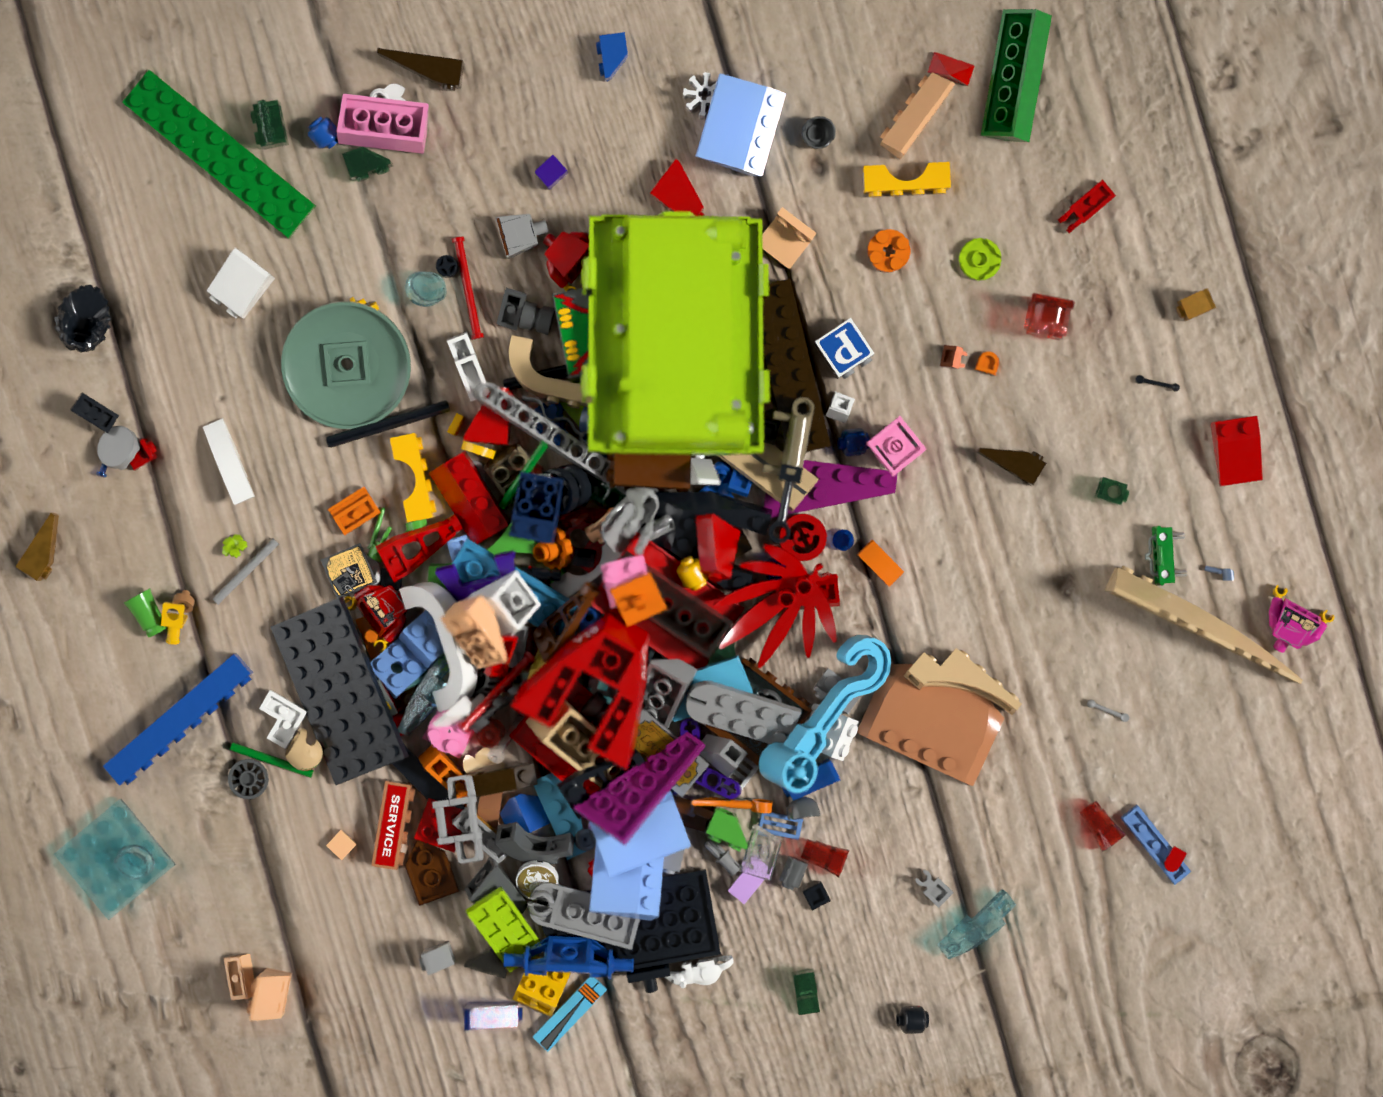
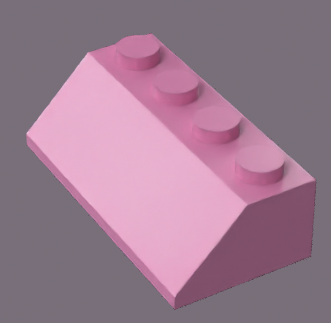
M343 94L337 127L338 144L424 154L429 104Z

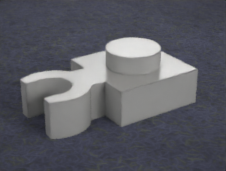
M924 869L923 872L927 876L926 880L920 881L916 877L915 881L918 885L927 887L923 893L939 908L954 892L938 877L934 881L931 880V874Z

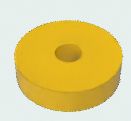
M463 441L461 446L462 450L490 459H494L496 453L494 450Z

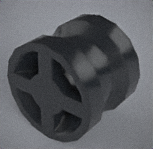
M443 255L437 260L436 269L441 276L451 278L458 272V263L452 256Z

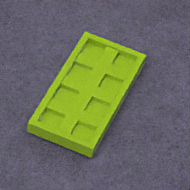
M502 886L465 910L503 964L504 953L524 954L526 946L532 947L541 941ZM506 967V968H507V970L511 973L512 971H514V970L517 969L518 967Z

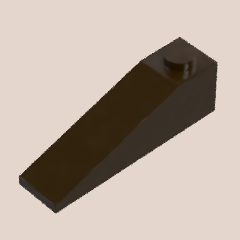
M377 48L379 56L439 86H443V90L455 91L456 88L461 89L464 70L463 60Z

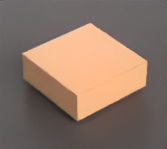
M341 829L326 846L343 860L357 843Z

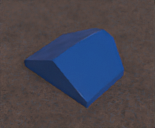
M527 794L514 796L507 801L500 812L504 824L517 822L528 833L550 824L539 796Z

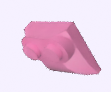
M643 555L601 565L611 609L618 606L610 589L647 573Z

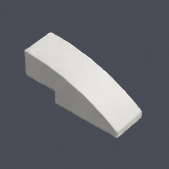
M467 332L447 339V343L469 399L472 402L476 400L474 390L477 385L487 382ZM487 387L482 390L483 397L487 396L490 392Z

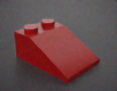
M1258 416L1210 423L1219 486L1263 480Z

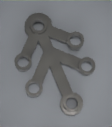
M527 678L520 684L517 683L508 690L509 696L506 695L504 698L500 696L491 703L493 708L490 707L482 713L469 729L477 733L490 723L488 719L511 702L520 686L527 681Z

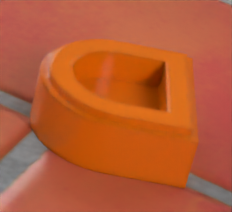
M990 351L982 353L977 359L974 370L996 376L999 366L998 356Z

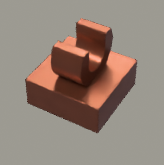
M944 345L940 366L954 369L963 368L965 364L960 363L961 357L967 356V353L963 351L962 347Z

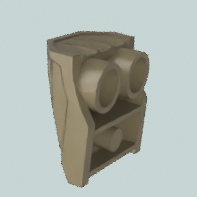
M516 443L496 454L494 459H490L483 468L504 496L529 460V457L520 444ZM535 466L530 472L532 474H540ZM516 494L509 503L510 505L513 504V501L516 499Z

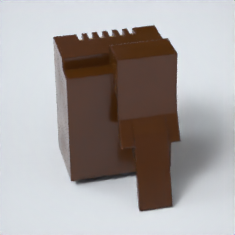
M680 795L677 796L675 804L683 825L704 832L707 819H711L713 811L710 810L711 806H693L691 804L693 799L681 797Z

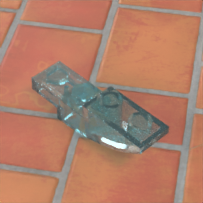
M1001 889L973 918H970L968 915L963 918L937 946L948 959L974 949L992 937L1006 924L1003 918L1016 904L1009 894Z

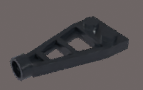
M636 748L631 757L633 761L629 762L628 768L625 769L619 766L621 772L610 781L605 777L604 771L617 764L606 760L575 772L557 784V787L578 819H581L583 816L577 813L573 807L579 803H584L591 796L583 787L584 782L593 777H600L603 785L597 793L601 792L609 786V783L635 766H640L645 762Z

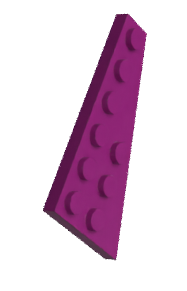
M804 460L803 468L817 477L818 482L793 512L788 510V514L893 494L896 492L898 473L892 477L888 470ZM765 493L764 507L772 509V518L778 517L781 503Z
M686 732L668 744L664 750L656 755L653 754L647 758L646 762L627 771L609 783L607 788L599 793H594L590 796V799L582 804L579 803L573 808L581 816L625 846L705 748V744L689 732Z

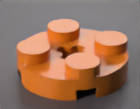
M893 229L879 231L872 237L867 248L868 258L877 270L885 273L895 272L905 266L911 252L909 240L901 232ZM888 245H891L892 250L895 251V254H891L889 257L885 256L886 252L883 251V248H887Z

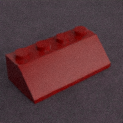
M466 450L429 472L451 510L460 521L466 534L474 543L482 542L510 524V521L498 506L499 503Z

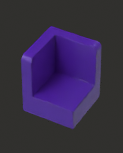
M552 155L535 170V174L550 190L568 174V170Z

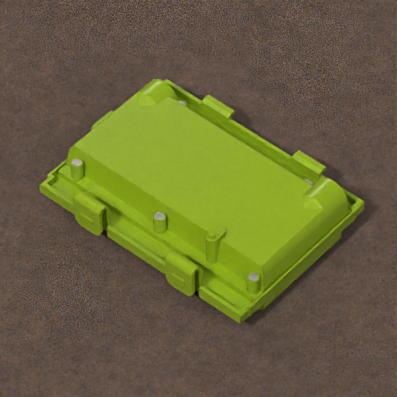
M664 211L658 215L601 214V216H589V258L583 259L582 295H586V289H592V296H589V365L583 366L581 377L582 402L586 401L587 396H592V403L588 404V452L632 455L763 454V403H769V370H763V296H769V264H763L762 218L695 216L691 212Z

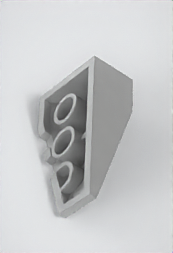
M680 659L652 660L647 668V683L643 699L644 709L666 728H669L698 669Z

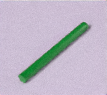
M545 441L540 442L521 472L530 473L548 447ZM520 473L499 502L498 506L501 509H506L517 493Z
M234 742L230 748L233 752L312 778L314 770H298L289 761Z

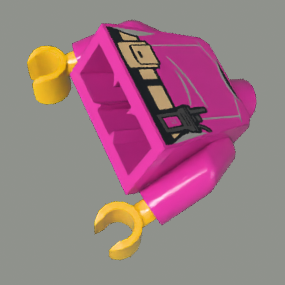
M1279 585L1274 587L1273 595L1275 597H1273L1269 608V626L1272 628V635L1278 638L1273 645L1274 649L1284 653L1289 645L1300 649L1302 646L1318 641L1326 630L1327 623L1334 620V615H1330L1328 620H1326L1325 614L1328 610L1321 611L1318 616L1287 598L1282 600V597L1288 592L1287 588H1284L1283 594H1279L1277 592Z

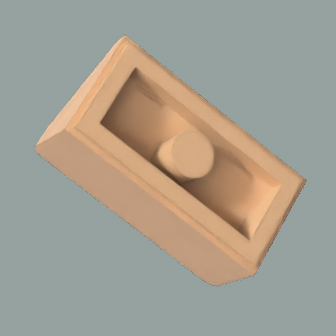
M250 954L224 958L231 1000L254 997L255 992H251L254 973Z

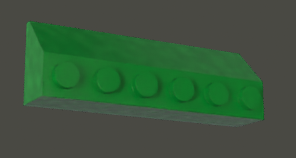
M1003 9L980 136L1011 142H1030L1052 15L1038 9Z

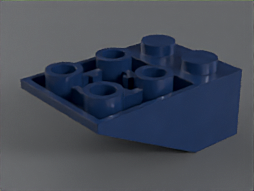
M520 472L509 536L550 544L555 542L564 479Z

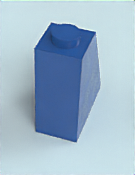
M827 758L817 763V777L808 790L794 793L782 787L786 797L791 796L794 801L840 781L831 759Z

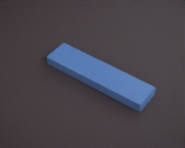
M1137 804L1120 817L1174 885L1191 872L1184 862L1175 872H1170L1165 868L1164 862L1172 847Z

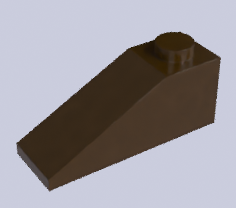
M978 448L977 450L978 454L1030 486L1034 485L1047 464L1042 461L1044 457L1035 451L1031 454L1023 451Z
M533 763L519 764L472 776L476 797L538 784Z

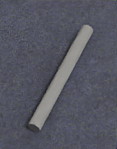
M273 538L213 600L219 605L279 543Z

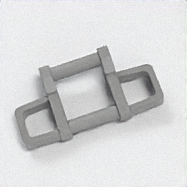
M471 775L450 777L447 779L449 800L432 802L433 809L435 808L439 834L437 843L438 845L455 843L458 862L461 864L483 860L482 833L479 832L475 805L477 797L473 778ZM456 781H465L468 797L456 798ZM467 804L471 834L447 837L443 807ZM474 840L475 857L467 859L465 857L463 841Z

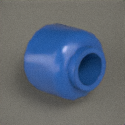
M320 116L308 126L310 129L308 137L319 149L324 147L330 149L338 143L336 139L337 127L330 118H322Z

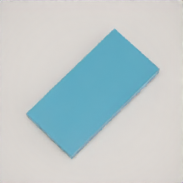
M738 655L698 668L691 683L692 685L701 681H713L754 694ZM687 693L673 718L674 722L690 717L686 708Z

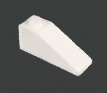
M692 455L690 484L719 485L720 480L712 460L705 459V455Z

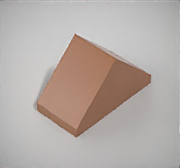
M503 792L481 796L479 799L477 815L495 830H497Z

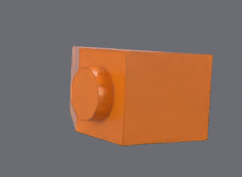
M433 744L418 757L423 767L447 790L448 778L465 775L444 752L437 750ZM456 781V798L468 797L465 781Z

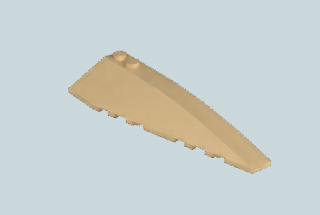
M1123 565L1121 569L1115 567L1104 591L1295 683H1302L1303 680L1282 662L1222 620L1152 584V579L1141 575L1140 578L1133 575L1134 570Z

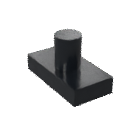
M83 392L80 393L70 411L106 433H109L119 417L118 414Z
M669 964L626 972L628 983L644 981L646 993H653L658 990L656 978L671 976Z

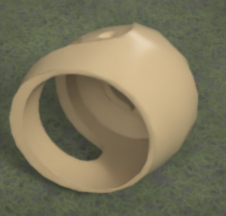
M300 728L292 739L285 753V758L296 769L309 771L316 768L321 762L323 750L318 740L308 745L306 743L307 730Z

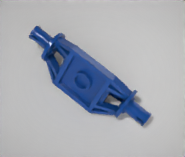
M548 936L532 947L526 946L524 954L504 953V967H523L525 969V976L529 974L547 976V971L590 973V978L608 977V980H611L614 971L633 972L634 958H615L613 956V949L608 950L590 938ZM544 952V958L531 960L532 956ZM594 954L606 959L607 964L594 960Z

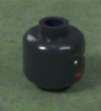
M904 1006L900 1014L896 1015V1024L898 1027H901L904 1034L923 1033L925 1028L929 1026V1014L922 1006Z

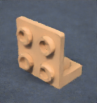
M782 207L775 219L762 234L763 250L790 269L816 236V232Z

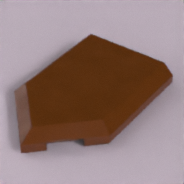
M416 840L405 868L419 906L459 892L460 890L446 851Z

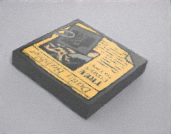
M361 543L321 559L336 598L345 597L368 585L378 583Z

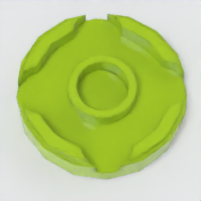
M975 238L967 242L961 249L958 258L959 266L963 274L968 278L976 281L987 280L993 277L1000 269L1001 252L998 246L991 240Z

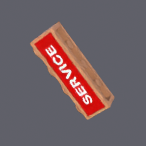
M388 779L385 781L371 866L397 870L399 865L403 866L405 853L402 852V846L407 844L408 832L405 831L406 823H410L412 810H408L409 803L413 802L415 797V789H412V783Z

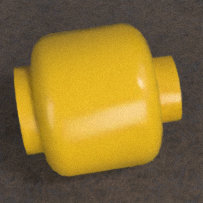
M687 557L680 562L681 565L677 569V574L685 588L697 590L706 584L708 577L700 572L699 558Z

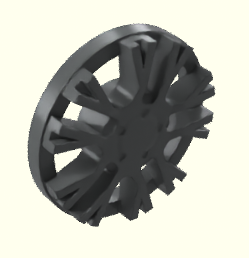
M243 759L233 765L228 775L230 789L236 796L243 799H254L260 796L266 790L269 782L267 769L262 763L254 759ZM247 762L254 763L252 770L247 768ZM242 764L246 771L243 772L239 765ZM259 766L261 769L255 773V768ZM235 769L241 773L240 777L232 775ZM264 772L265 779H259L258 774ZM239 779L240 783H232V780ZM257 781L264 783V786L256 784ZM238 785L244 787L241 793L235 789ZM253 786H256L260 790L255 795L252 791ZM246 788H249V796L246 795Z

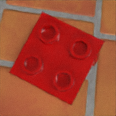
M429 798L414 839L455 853V843L442 845L437 843L439 838L435 808L433 809L432 802H436V800ZM453 806L443 807L447 837L461 835L462 832L453 825L452 820L462 810Z

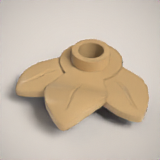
M488 747L480 749L474 757L465 755L463 759V769L471 776L503 769L505 766L503 762H492V756Z

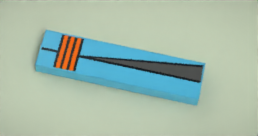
M589 976L533 1035V1038L548 1052L607 991V988L597 978H590Z

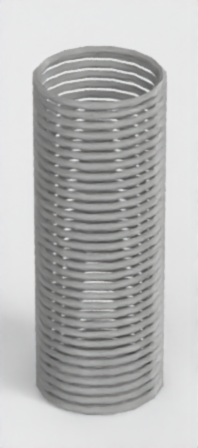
M669 515L654 521V530L649 539L650 541L674 529V522ZM645 526L640 528L637 532L642 534L644 531L643 528H645Z

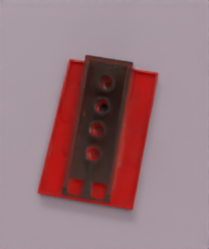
M636 532L618 560L643 555L647 573H651L667 609L634 623V625L649 632L648 646L665 658L680 659L696 669L706 666L725 635L745 608L738 603L713 608V604L726 594L707 581L703 587L697 590L685 588L677 574V569L681 563L650 540L643 549V554L637 555L635 547L639 542L641 534ZM603 580L598 588L599 594L593 599L594 601L591 606L604 615L612 612L623 618L618 607L611 609ZM688 615L689 620L687 622H683L681 620V616Z

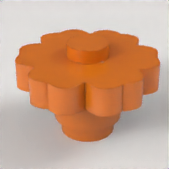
M557 527L553 544L538 542L533 548L535 559L543 562L551 570L565 568L571 563L570 554L573 553L571 541L566 538L565 531Z

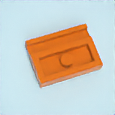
M365 486L328 509L344 536L381 513Z

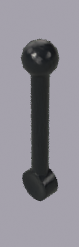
M1138 375L1135 379L1138 384H1153L1171 388L1174 392L1180 389L1177 383L1168 384L1145 379L1142 375Z

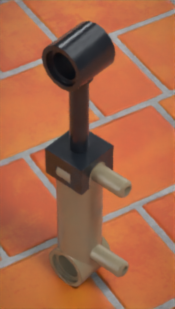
M807 398L797 399L792 406L791 413L774 411L773 419L789 422L781 467L764 464L763 472L779 475L778 480L785 481L778 520L769 529L770 539L777 544L786 542L790 537V528L788 523H786L793 483L800 484L814 411L812 401ZM801 403L809 407V412L805 415H801L797 411V406ZM779 526L783 527L786 531L785 537L781 539L776 538L773 534L774 529Z

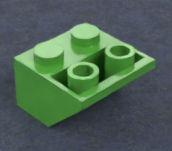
M715 806L712 818L706 827V833L709 834L708 838L719 843L721 840L729 842V847L741 851V848L746 850L748 844L736 814Z

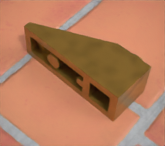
M50 513L15 566L36 581L46 580L53 570L50 567L54 561L59 515L56 513Z

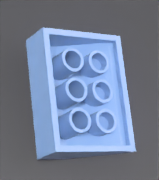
M719 74L695 157L749 176H762L786 94L763 85Z
M671 791L667 793L625 846L589 821L610 877L691 847Z
M596 842L589 912L649 921L659 916L664 857L610 877Z

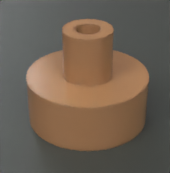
M183 590L182 593L174 595L172 603L183 604L185 606L184 613H188L193 610L195 600L190 596L189 591Z

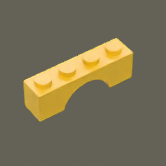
M950 162L928 163L924 173L911 181H902L893 177L886 165L863 166L862 169L864 194H869L871 198L882 197V193H890V196L893 197L903 196V192H912V195H924V191H933V194H946V190L951 188Z
M416 433L390 438L394 459L408 464L416 478L413 493L403 501L407 523L434 518V513L437 512L435 500L430 499L429 492L432 491L430 479H426L425 475L428 466L426 458L421 456L420 450L424 449L422 438L417 437Z

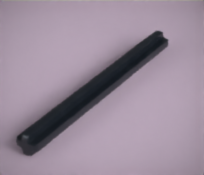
M441 401L375 423L327 436L326 442L330 448L449 412L450 406L448 401Z

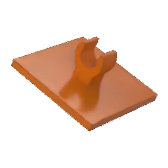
M650 572L610 589L627 627L667 609Z

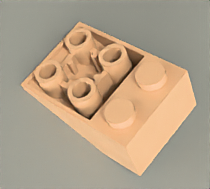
M482 595L454 603L440 620L446 629L453 635L459 646L466 652L471 662L478 669L506 662L507 657L495 613Z
M266 968L253 980L251 992L255 993L252 1001L250 1000L247 1013L250 1014L249 1020L282 1018L285 1012L292 973Z

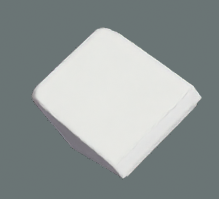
M834 392L826 416L846 423L855 399Z

